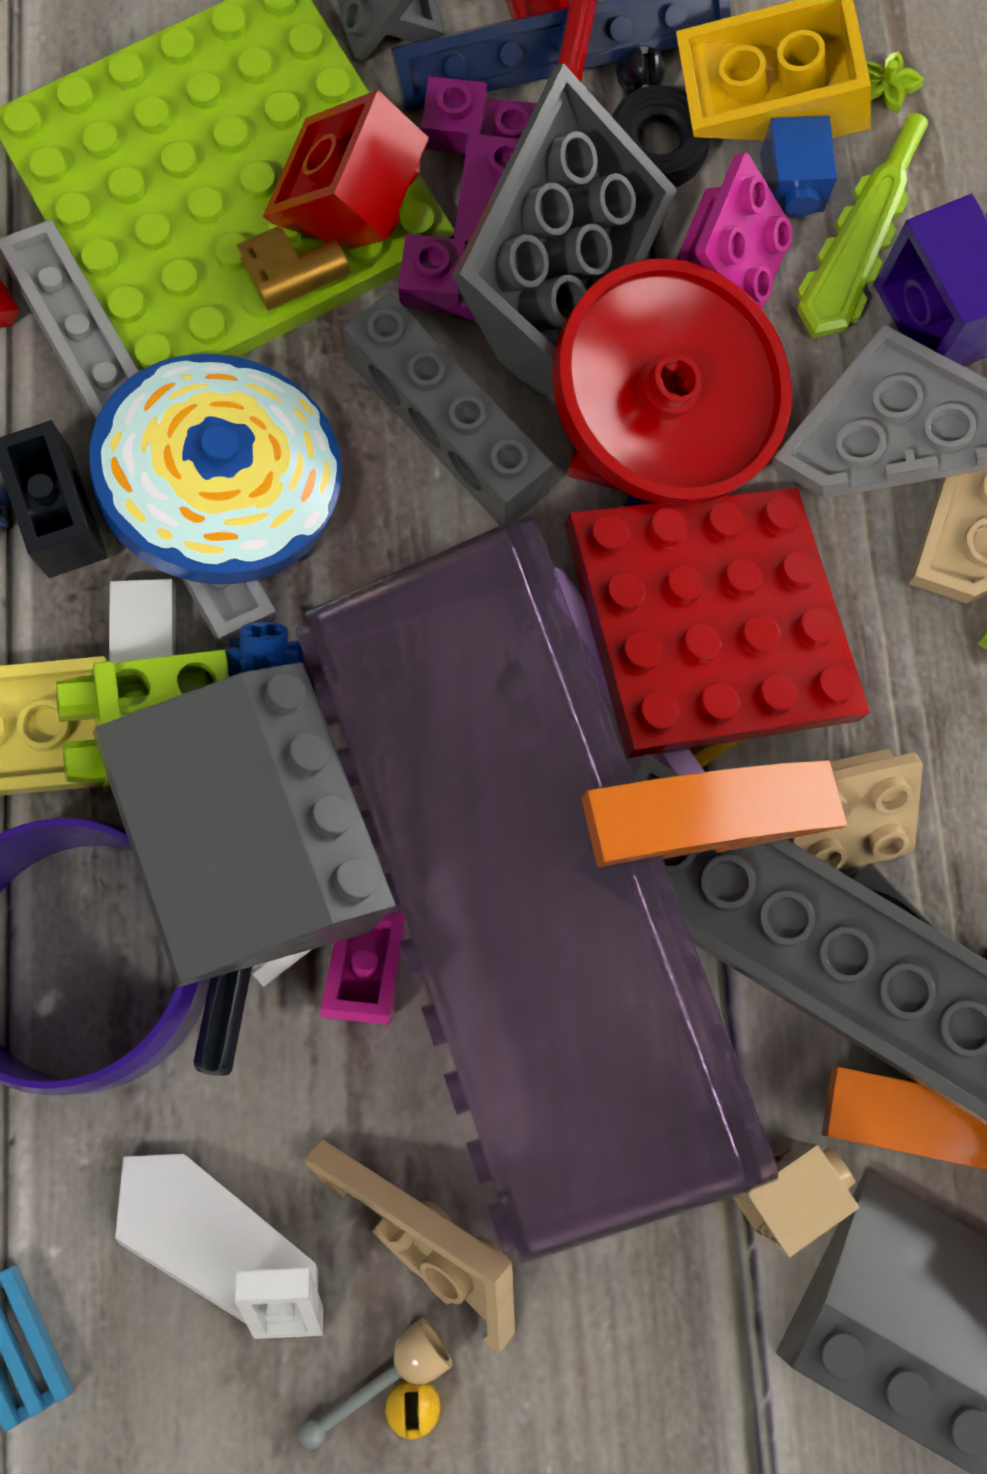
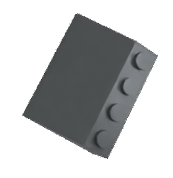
M564 63L555 66L452 274L455 283L498 361L537 395L553 393L552 363L554 349L561 328L571 310L587 290L599 279L624 265L646 259L677 192L674 185Z
M303 662L242 672L95 727L93 735L177 988L367 934L396 907Z
M865 1169L853 1194V1198L860 1208L839 1222L777 1348L776 1354L792 1369L968 1473L987 1474V1236L870 1169Z

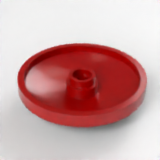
M648 259L630 263L611 271L591 286L571 310L561 328L554 349L552 363L553 393L559 417L568 437L582 458L594 471L616 488L636 498L652 503L696 504L726 496L755 477L768 464L785 435L791 414L792 381L789 363L780 337L765 312L751 296L727 277L702 265L676 259Z

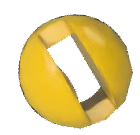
M400 1379L390 1389L385 1403V1417L389 1427L398 1436L412 1440L422 1438L435 1428L440 1417V1395L431 1382L421 1385ZM418 1392V1427L406 1426L405 1393Z

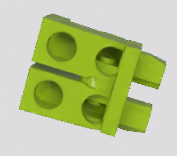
M225 650L137 659L114 664V661L93 663L91 675L78 676L56 682L55 692L59 722L95 719V726H99L228 678ZM95 739L63 742L62 751L66 782L90 784L102 782L103 792H112Z

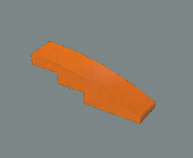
M829 760L743 767L653 779L587 790L581 797L597 868L656 856L658 860L713 849L717 853L842 829L847 826Z
M831 1067L821 1135L987 1170L986 1124L921 1084L842 1067Z

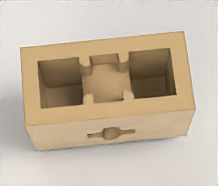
M789 1138L723 1183L761 1242L789 1258L860 1208L848 1190L855 1184V1180L845 1163L832 1148L828 1147L822 1152L817 1144Z

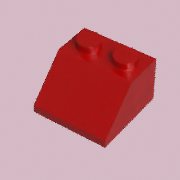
M379 90L306 117L263 217L271 224L281 225L283 228L322 241L330 242L336 240L341 247L347 249H354L387 240L399 223V209L408 187L412 185L420 172L421 165L419 161L429 137Z

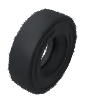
M652 85L638 88L624 97L612 114L613 119L675 188L680 187L695 177L707 158L710 138L694 137L687 94L677 87ZM654 121L667 123L673 126L679 133L681 142L670 153H651L639 144L637 133L640 128Z

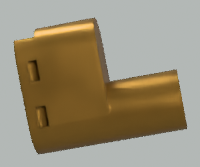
M281 225L236 244L242 255L240 257L242 264L267 311L350 274L346 257L336 240H332L297 256Z

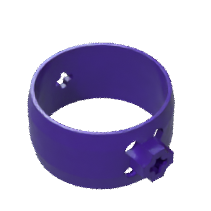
M64 817L38 820L0 833V893L16 876L29 866L63 850L84 846H110L132 851L125 828L103 820ZM210 979L178 988L176 985L165 1012L150 1033L125 1056L107 1067L88 1075L64 1079L44 1074L15 1058L0 1043V1083L13 1089L40 1095H76L101 1092L132 1082L162 1063L187 1037L205 1005Z

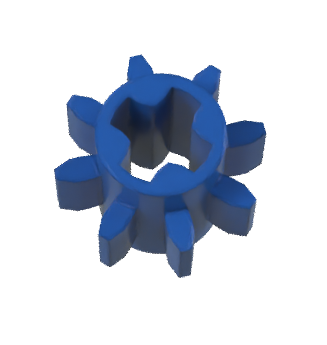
M261 621L242 626L239 629V638L231 637L229 639V648L224 649L229 677L242 672L303 662V642H288V629L284 625L275 622Z

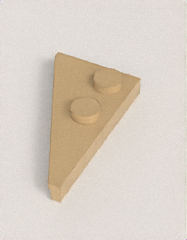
M322 1139L305 1157L306 1166L318 1176L320 1181L339 1200L348 1193L371 1208L382 1219L372 1230V1233L411 1271L420 1276L427 1283L431 1291L447 1306L450 1303L461 1304L465 1300L486 1320L487 1333L481 1340L490 1349L500 1354L515 1334L512 1261L509 1260L503 1249L487 1237H473L453 1224L448 1214L435 1203L430 1201L419 1202Z

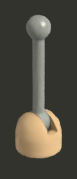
M420 1318L405 1329L395 1343L394 1365L319 1420L313 1418L305 1420L298 1430V1439L301 1445L307 1449L319 1447L324 1442L328 1430L399 1378L405 1379L409 1383L423 1385L435 1380L453 1366L452 1359L433 1326L426 1319Z

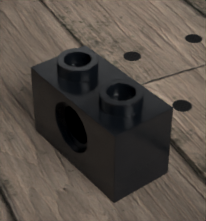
M49 420L0 437V471L27 553L47 577L52 578L107 559L108 556L72 450L54 422Z

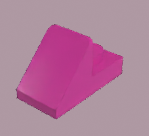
M389 912L367 934L334 943L320 1008V1018L385 1025L391 1023L396 1012L397 979L405 935L406 914Z

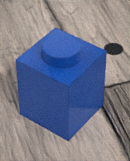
M830 115L771 118L760 152L762 175L784 214L792 217H803L814 212H824L837 180Z

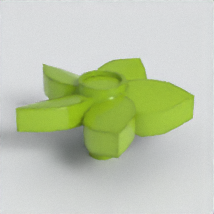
M899 51L889 54L885 59L883 67L875 62L866 61L871 83V100L882 95V101L886 108L899 114L905 95L919 90L923 86L925 79L914 69H903V59Z

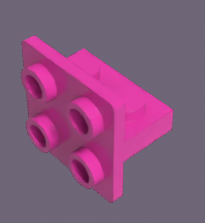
M748 153L734 155L721 187L705 189L676 260L699 264L727 277L741 287L763 309L765 301L771 295L773 281L783 256L791 245L793 228L769 189L766 180L762 177Z

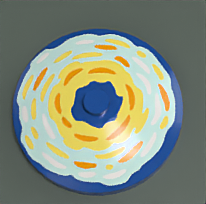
M222 354L184 355L160 361L139 371L122 383L104 404L96 419L90 441L89 468L91 487L98 509L110 530L123 545L146 563L175 577L207 584L246 583L274 575L290 567L305 556L321 539L334 514L341 488L342 466L339 446L335 434L319 406L305 391L284 375L257 362Z

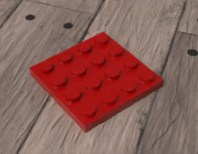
M798 488L726 495L696 504L653 503L572 512L569 514L564 527L627 759L645 756L646 754H659L858 722L870 713Z

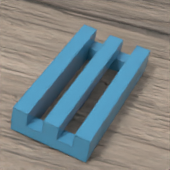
M17 1264L0 1272V1289L4 1288L49 1390L40 1394L25 1361L19 1342L11 1330L0 1305V1352L23 1401V1405L19 1406L0 1363V1424L4 1433L75 1392Z

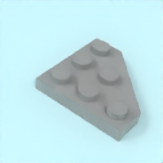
M883 325L773 457L775 470L824 499L987 470V379L900 332Z

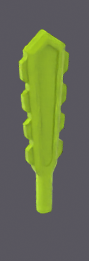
M911 113L907 116L886 161L878 166L872 175L861 177L852 194L856 204L845 206L835 224L838 236L826 239L816 258L820 266L819 269L808 272L796 295L800 302L796 310L812 338L845 332L848 325L858 322L868 299L863 289L865 286L873 285L882 265V261L877 254L879 251L888 249L896 231L891 220L892 218L901 217L909 199L904 189L907 183L906 170L928 127V120L921 114Z

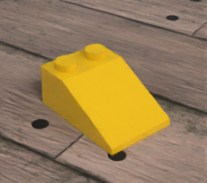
M793 0L676 31L694 137L764 141L771 118L830 115L832 138L871 129V83L854 0Z

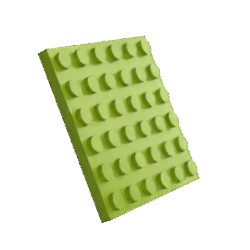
M225 0L0 106L1 144L45 221L52 219L138 371L163 360L191 354H222L240 357L400 276L406 234L454 239L455 230L419 173L416 180L408 187L399 209V223L387 240L354 249L341 247L349 265V275L270 311H267L242 264L240 259L242 255L236 244L277 226L266 220L263 214L305 118L369 93L312 0ZM283 228L297 256L328 243Z

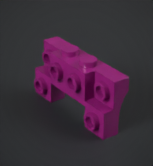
M428 77L421 131L429 139L424 149L465 154L454 239L406 234L398 284L399 302L404 307L450 313L477 322L452 274L537 103L487 98V83Z

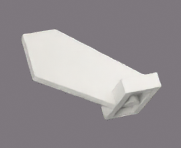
M185 1154L123 1157L115 1239L121 1246L246 1323L254 1339L323 1336V1305L318 1294V1268L314 1261Z

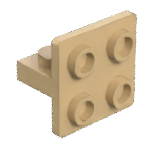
M888 748L831 761L830 764L847 826L842 829L789 839L795 845L838 871L869 863L888 861L913 853L916 845L923 770L921 759L914 752L894 757Z

